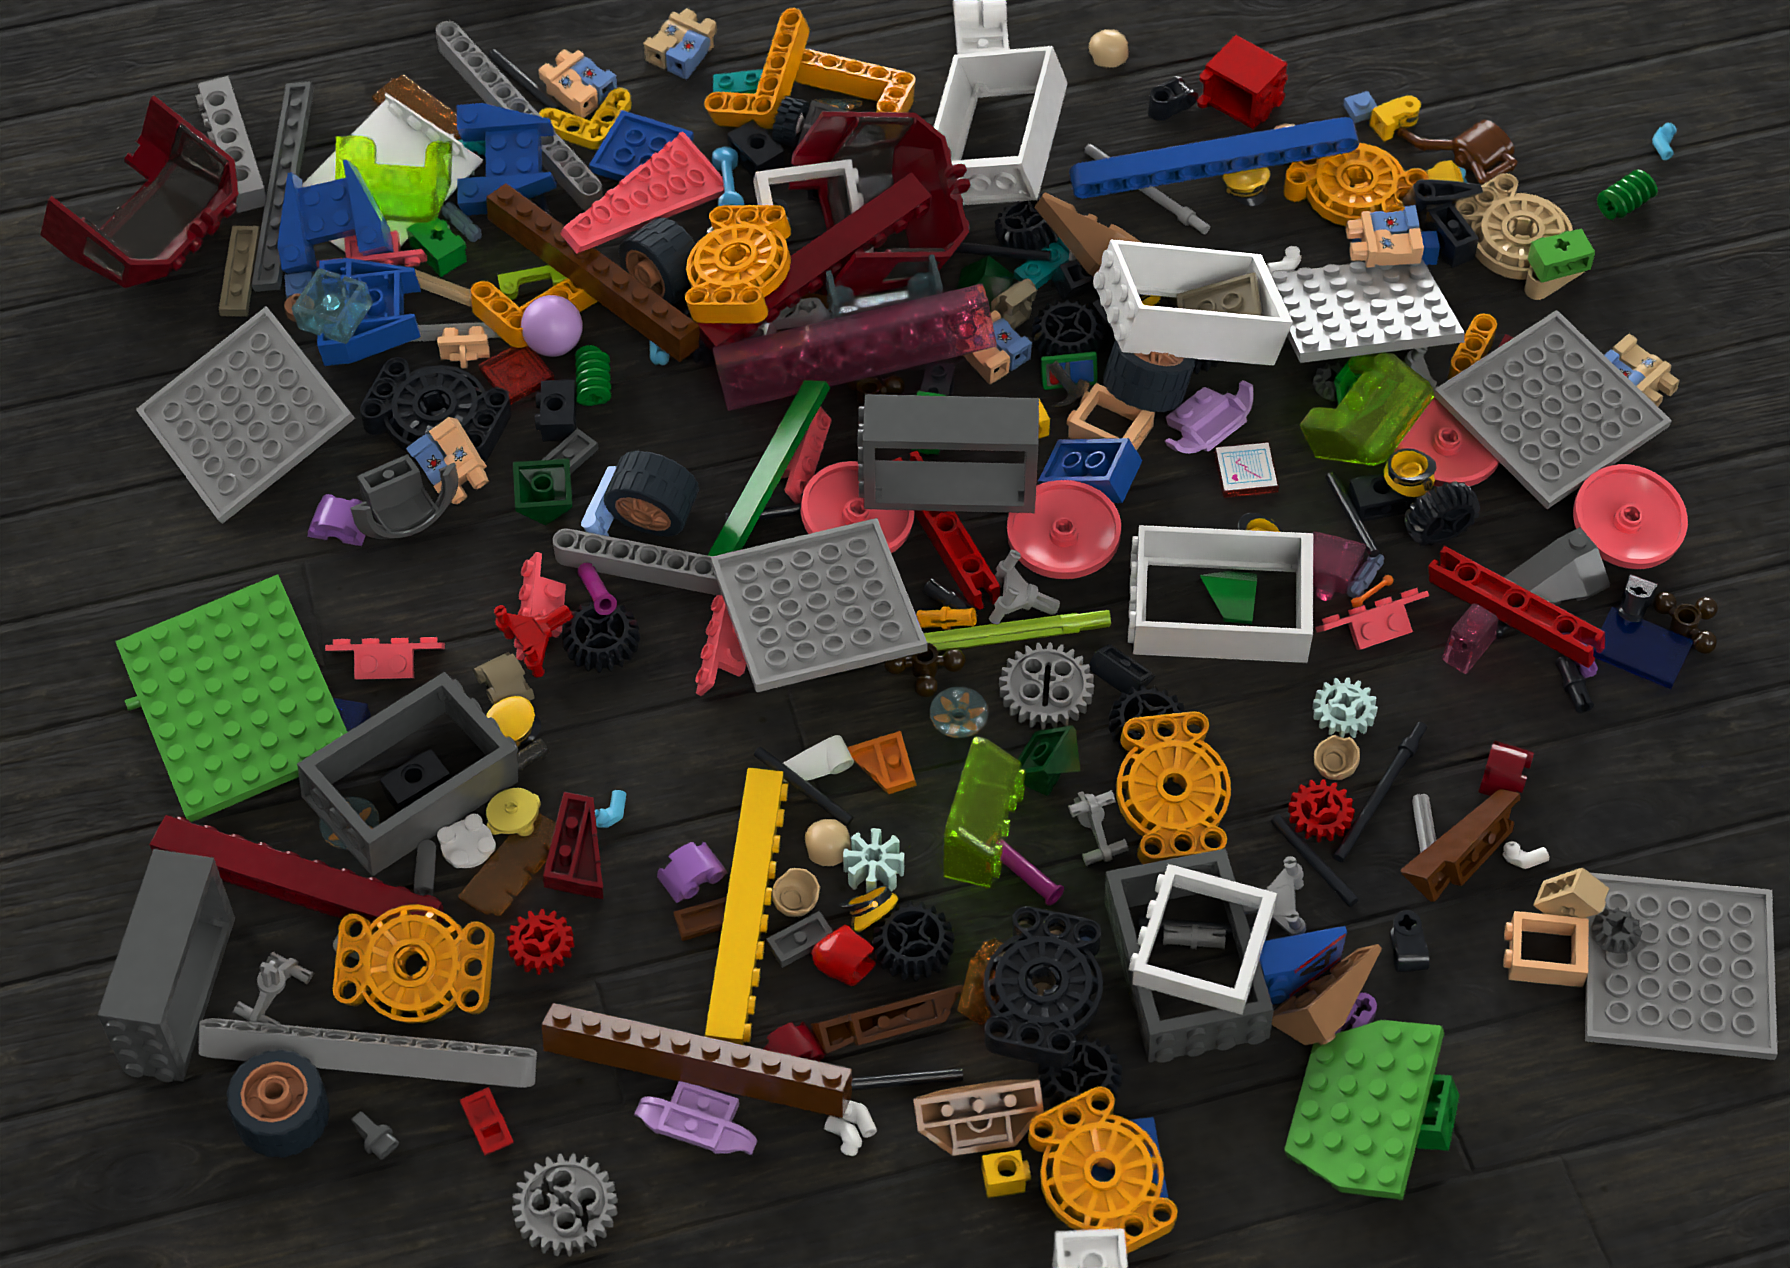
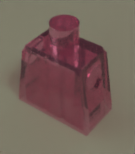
M1316 531L1313 532V586L1317 587L1315 595L1319 599L1328 601L1332 599L1334 592L1347 593L1348 586L1354 581V577L1363 564L1367 544Z
M1472 604L1452 628L1442 660L1467 674L1496 639L1498 617L1478 604ZM1463 642L1467 644L1466 650L1462 649Z

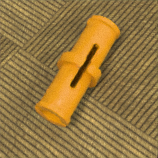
M948 606L942 607L941 610H918L916 613L921 628L942 627L943 630H950L951 627L955 626L974 627L977 622L975 608L951 609Z

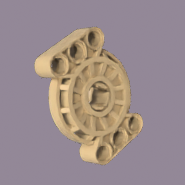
M1507 173L1500 174L1482 185L1483 193L1457 201L1455 207L1479 237L1475 255L1478 260L1488 269L1499 275L1526 280L1525 294L1531 299L1541 300L1584 272L1541 283L1528 261L1531 242L1542 237L1547 238L1565 231H1573L1572 225L1565 213L1555 204L1536 195L1516 193L1518 187L1516 177Z

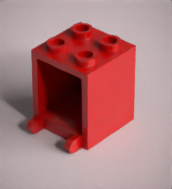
M1235 35L1206 64L1205 70L1200 74V82L1204 83L1203 94L1197 100V106L1205 108L1210 105L1254 129L1260 122L1266 121L1270 111L1275 106L1279 107L1285 98L1284 86L1288 75H1286L1287 62Z

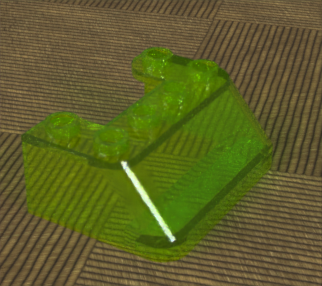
M357 135L336 136L335 180L346 178L343 160L347 159L359 170L386 221L432 222L438 217L451 186L453 141L431 142L425 150L424 167L377 164L376 144L370 137Z
M1385 352L1352 356L1348 362L1351 372L1362 375L1336 409L1325 407L1313 408L1299 426L1316 458L1365 465H1379L1391 456L1433 400L1435 393L1431 384L1396 355Z
M974 736L944 833V877L991 888L993 878H999L1003 861L1000 859L1003 845L999 844L1001 838H1007L1011 824V820L1007 819L1009 811L1015 812L1017 802H1022L1025 785L1023 783L1026 770L1021 769L1022 763L987 738Z

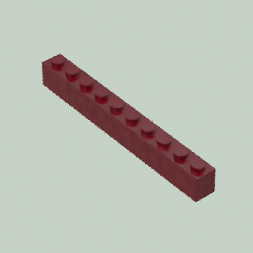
M911 172L790 256V269L785 280L776 290L764 297L768 308V315L763 321L759 323H697L699 325V338L715 357L722 352L724 354L730 352L736 346V342L743 337L747 339L757 332L758 327L763 323L773 322L786 307L792 308L796 306L806 293L816 292L829 277L835 278L855 252H867L872 247H880L892 233H900L908 226V222L915 217L919 219L927 214L930 210L932 196Z
M165 815L149 844L152 852L153 849L214 858L221 879L224 882L341 919L349 914H358L369 920L372 924L375 919L387 911L404 905H423L433 907L444 913L442 902L434 896H421L412 893L403 886L393 887L386 885L374 877L367 879L356 875L349 869L342 868L339 870L332 868L323 861H310L301 858L292 851L282 852L275 850L266 843L259 842L256 844L247 841L238 834L228 835L219 832L216 828L209 825L199 826L191 823L184 817L174 818ZM424 911L410 912L411 915L425 916L427 914ZM400 914L392 917L391 919L400 917ZM437 915V922L442 924L444 918Z

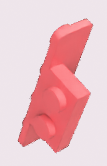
M391 231L394 252L362 255L358 250L356 235L344 238L346 258L391 265L404 264L407 267H416L420 265V262H427V255L422 249L401 251L398 231ZM316 261L317 268L319 269V261Z
M821 406L781 477H789L785 493L795 504L801 503V494L814 476L831 424V418Z
M535 552L529 560H525L523 563L521 575L524 578L523 585L519 591L521 608L517 615L535 617L540 614L541 617H544L564 605L566 584L540 576L542 553ZM562 625L551 631L553 637L557 638L562 633ZM515 638L516 658L522 661L525 657L523 646Z
M1414 588L1402 592L1401 599L1392 601L1390 596L1375 601L1376 607L1366 610L1365 605L1348 610L1350 616L1341 619L1339 614L1323 618V625L1315 628L1318 633L1348 623L1356 649L1361 650L1412 633L1413 630L1404 604L1428 597L1429 593L1428 591L1419 593L1418 589Z
M722 594L717 595L712 602L711 610L713 611V616L706 628L708 639L701 652V658L703 659L702 667L698 671L695 680L698 683L696 694L703 696L714 686L718 668L738 677L745 672L746 662Z
M421 637L420 643H409L408 638H391V644H380L378 638L362 639V644H350V639H333V645H325V651L328 652L354 651V679L414 678V650L445 649V643H438L437 637Z

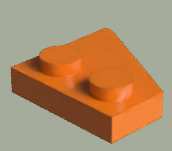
M901 731L847 747L854 762L887 794L917 786Z

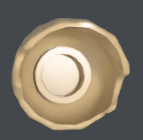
M1105 29L1092 36L1089 42V52L1092 54L1093 61L1097 66L1105 68L1117 67L1125 63L1128 58V43L1125 36L1120 32Z
M1332 735L1320 742L1314 751V766L1327 779L1343 780L1351 776L1359 765L1360 749L1351 737L1342 738Z
M822 819L814 822L805 833V844L809 858L812 862L821 866H835L843 862L845 848L851 851L848 829L836 819Z
M791 868L778 878L773 885L772 901L776 909L786 916L801 917L809 913L816 905L819 898L820 885L815 875L808 870Z

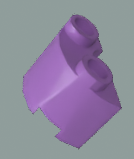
M330 494L324 495L317 505L307 537L327 540V537L332 536L340 539L342 543L362 546L366 535L355 525L350 509L362 503V501L358 499L346 500L336 498Z
M690 842L669 855L672 861L665 869L659 868L657 878L675 902L678 903L684 898L689 899L696 895L700 884L704 882L714 884L720 881L727 871L705 842L700 846Z

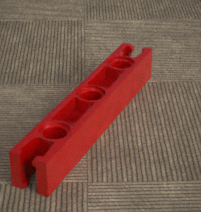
M918 451L910 453V461H923ZM899 457V458L894 459V460H892V461H903V460H902L901 457ZM914 510L915 516L968 603L979 608V610L984 608L982 593L978 590L983 587L990 595L992 605L995 604L998 597H1000V584L955 511Z
M1446 546L1440 551L1441 564L1438 566L1439 561L1434 559L1428 566L1429 582L1587 668L1595 660V657H1593L1594 648H1596L1598 653H1601L1605 648L1604 631Z

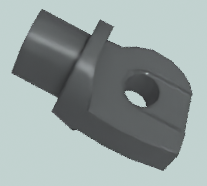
M361 1111L351 1119L356 1130L365 1139L364 1148L367 1153H374L378 1158L384 1159L398 1146L399 1141L392 1136V1129L385 1124L377 1126Z

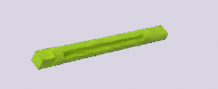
M1109 610L923 634L927 643L933 644L937 651H946L953 648L961 649L1106 628L1111 625Z

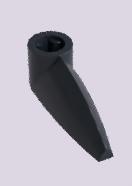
M1418 180L1404 196L1403 205L1404 207L1416 205L1417 214H1420L1428 205L1460 201L1481 194L1483 190L1481 185L1448 180Z

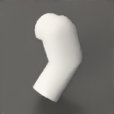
M1515 841L1507 842L1504 845L1503 856L1505 860L1520 868L1528 869L1549 861L1548 852L1544 847L1527 853L1520 850V845Z

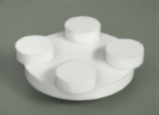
M470 814L465 820L458 821L449 827H443L437 833L444 858L456 868L476 867L485 862L496 849V843L490 829L483 824L482 818L478 814Z

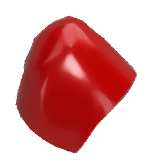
M846 924L821 939L811 951L813 963L818 970L828 977L849 986L858 984L876 965L875 961L867 957L873 952L874 947L857 935Z

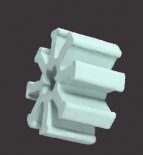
M875 828L871 829V844L869 845L860 837V833L851 837L852 851L845 848L843 852L844 872H848V884L855 890L857 885L866 880V893L877 888V880H880L889 887L890 891H893L897 887L896 874L904 875V853L899 851V839L892 835L891 839L882 845L881 829Z

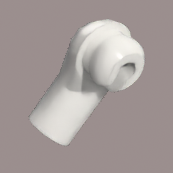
M1296 246L1288 247L1285 250L1286 256L1282 261L1267 263L1270 274L1274 271H1294L1301 262L1300 249Z
M849 1101L844 1116L840 1119L857 1124L864 1138L874 1135L877 1129L866 1106Z
M830 1115L824 1129L841 1136L842 1141H844L841 1151L844 1154L855 1156L858 1152V1147L862 1145L857 1128L853 1124Z

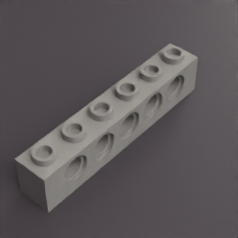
M229 76L198 83L200 94L196 95L200 110L205 109L206 113H202L205 128H211L212 130L207 132L208 137L235 160L239 192L235 203L238 205L237 213L265 206V189ZM214 155L217 166L223 165V169H219V172L223 174L226 164Z

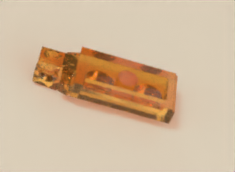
M996 938L987 942L984 941L981 950L977 951L976 956L971 957L958 1006L960 1013L980 1025L986 1024L990 1016L984 996V977L991 956L1003 944ZM994 970L990 976L989 981L995 978L996 972Z

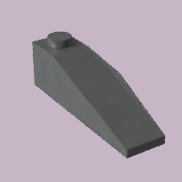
M1581 527L1558 538L1504 577L1554 605L1574 598L1577 601L1588 599L1610 586L1598 547Z

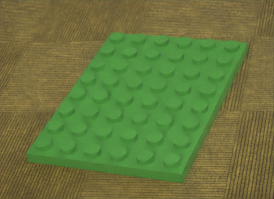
M278 574L115 641L185 817L190 822L199 820L299 777L297 766L299 762L347 733V729Z

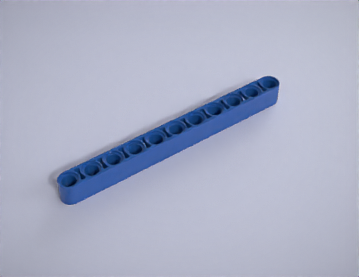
M1342 117L1082 162L1072 166L1069 174L1074 196L1077 198H1090L1349 153L1359 146V140L1354 121L1351 118Z

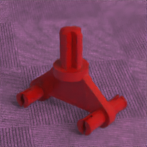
M562 605L544 617H541L540 614L535 617L507 613L505 606H497L494 609V613L497 617L496 625L498 629L503 631L506 639L517 638L523 646L526 667L532 670L534 677H542L545 673L542 665L549 638L553 636L551 631L573 618L572 612L568 606Z

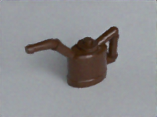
M1485 119L1477 122L1473 127L1453 140L1422 139L1409 132L1407 128L1400 127L1397 130V134L1400 137H1403L1416 148L1423 151H1452L1457 166L1472 171L1481 186L1500 174L1513 171L1518 164L1517 160L1512 157L1515 150L1510 138L1498 125ZM1503 162L1502 164H1500L1499 166H1497V167L1494 168L1493 170L1487 171V170H1489L1490 168H1492V167H1494L1495 165H1497L1498 163Z

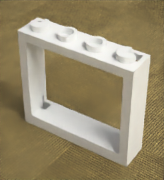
M851 159L758 171L755 173L754 187L758 205H773L769 186L771 184L844 175L851 214L864 205L862 193H858L856 184H859L857 168L852 167ZM873 247L867 252H874Z
M1168 864L1165 875L1159 874L1156 882L1155 892H1158L1157 900H1151L1148 906L1146 918H1149L1150 921L1148 927L1142 926L1138 938V945H1141L1139 954L1133 953L1130 961L1129 970L1133 971V984L1242 1015L1275 910L1277 893ZM1172 886L1258 909L1235 988L1147 965Z

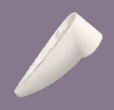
M835 735L792 757L783 764L807 781L830 773H841L854 764V759L842 737Z

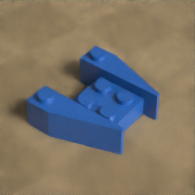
M485 103L457 105V130L463 142L485 141L486 177L457 179L458 205L465 215L487 214L486 197L505 183L527 199L557 188L552 173L542 172V136H556V131L550 119Z
M347 159L343 160L346 178L303 187L302 179L292 172L287 174L277 243L281 268L284 272L293 274L318 271L313 245L356 235L358 250L362 255L394 252L391 231L387 221L359 170Z
M350 258L319 261V284L325 301L345 300L344 322L318 324L317 347L324 366L353 363L421 337L415 314L404 315V294L421 292L414 268Z

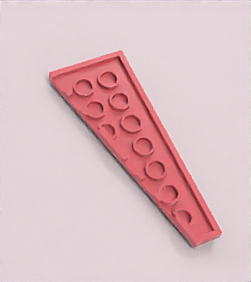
M681 132L673 141L665 144L662 150L654 153L646 163L639 165L623 178L614 189L607 191L605 196L599 201L596 200L583 214L580 213L564 226L560 235L578 254L638 230L655 218H668L719 198L725 193L723 177L688 136Z

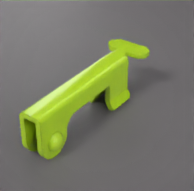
M550 265L497 275L500 291L510 300L518 296V288L521 284L552 278L553 286L566 279L565 276Z

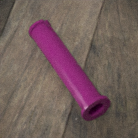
M591 563L581 564L577 571L578 576L583 581L594 601V609L600 615L611 614L617 606L615 597L607 591L596 568Z
M997 833L987 839L984 849L993 854L1045 898L1047 905H1053L1061 897L1064 887L1056 885L1006 843Z

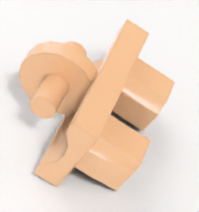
M472 326L469 329V335H459L458 329L454 327L444 328L442 336L437 338L440 359L450 360V362L460 361L461 369H467L468 361L478 360V358H490L488 337L484 333L482 326Z

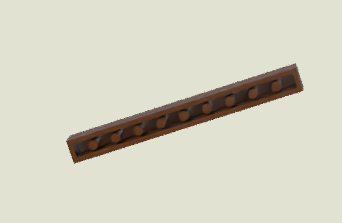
M507 183L486 197L489 221L579 288L583 289L587 294L677 361L681 362L699 348V325L594 247L576 254L560 235L564 225Z
M555 1003L551 1005L542 1023L543 1050L546 1052L843 1118L852 1096V1069Z

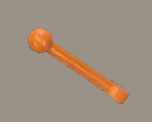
M1385 575L1379 584L1362 596L1353 598L1351 600L1352 607L1362 606L1364 600L1381 588L1392 585L1394 582L1393 577Z

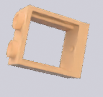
M1096 383L1090 392L1086 391L1077 411L1073 410L1070 413L1066 423L1069 426L1068 438H1118L1084 422L1096 404L1134 421L1123 438H1129L1137 451L1153 428L1155 412L1129 406L1115 398L1107 390V387Z
M1514 911L1511 922H1506L1504 940L1509 941V949H1505L1504 968H1509V980L1583 987L1588 975L1589 919ZM1522 931L1571 936V964L1521 959Z

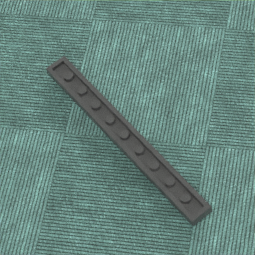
M311 82L286 84L251 284L255 292L281 290L284 271L281 268L277 243L287 174L292 172L296 176H300L314 92Z

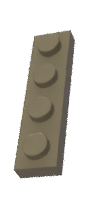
M232 226L219 305L220 316H248L252 291L251 284L260 238L259 226Z

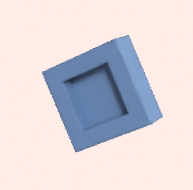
M1368 91L1344 98L1343 105L1354 123L1370 119L1372 109L1377 107Z
M312 271L285 274L287 299L295 293L304 294L310 299H315Z

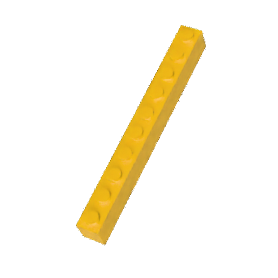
M747 769L705 1037L744 1045V1042L750 1043L752 1024L747 1023L748 1015H754L756 996L751 995L753 987L759 986L760 969L756 968L757 959H763L765 945L764 941H760L761 932L767 933L769 914H764L765 905L771 906L773 888L768 887L769 879L775 880L777 861H772L773 853H779L781 835H776L777 827H783L785 809H780L781 801H787L789 784L783 783V771Z

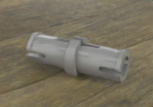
M1193 924L1192 927L1164 925L1163 945L1190 946V949H1197V946L1225 949L1226 929L1198 928V925Z

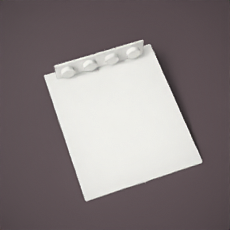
M386 93V100L303 183V187L346 178L343 160L347 159L359 170L387 221L390 231L399 232L401 247L408 240L406 228L434 213L457 189V179L475 175L474 170L483 162V159L465 148L461 142L454 138V134H447ZM344 238L330 241L345 252Z

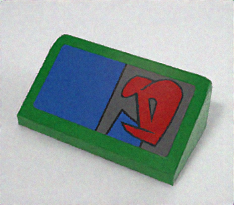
M1096 352L1041 357L1043 389L1095 385L1098 380Z

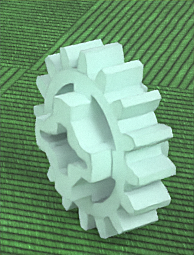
M1346 677L1344 683H1340L1338 678H1334L1332 686L1325 682L1323 690L1316 691L1312 709L1315 710L1314 720H1320L1319 727L1321 729L1329 727V735L1337 731L1342 738H1344L1345 733H1350L1352 738H1356L1357 730L1365 734L1367 726H1373L1378 709L1375 706L1376 696H1369L1371 690L1369 687L1362 690L1360 688L1361 681L1359 680L1353 685L1350 684V678Z

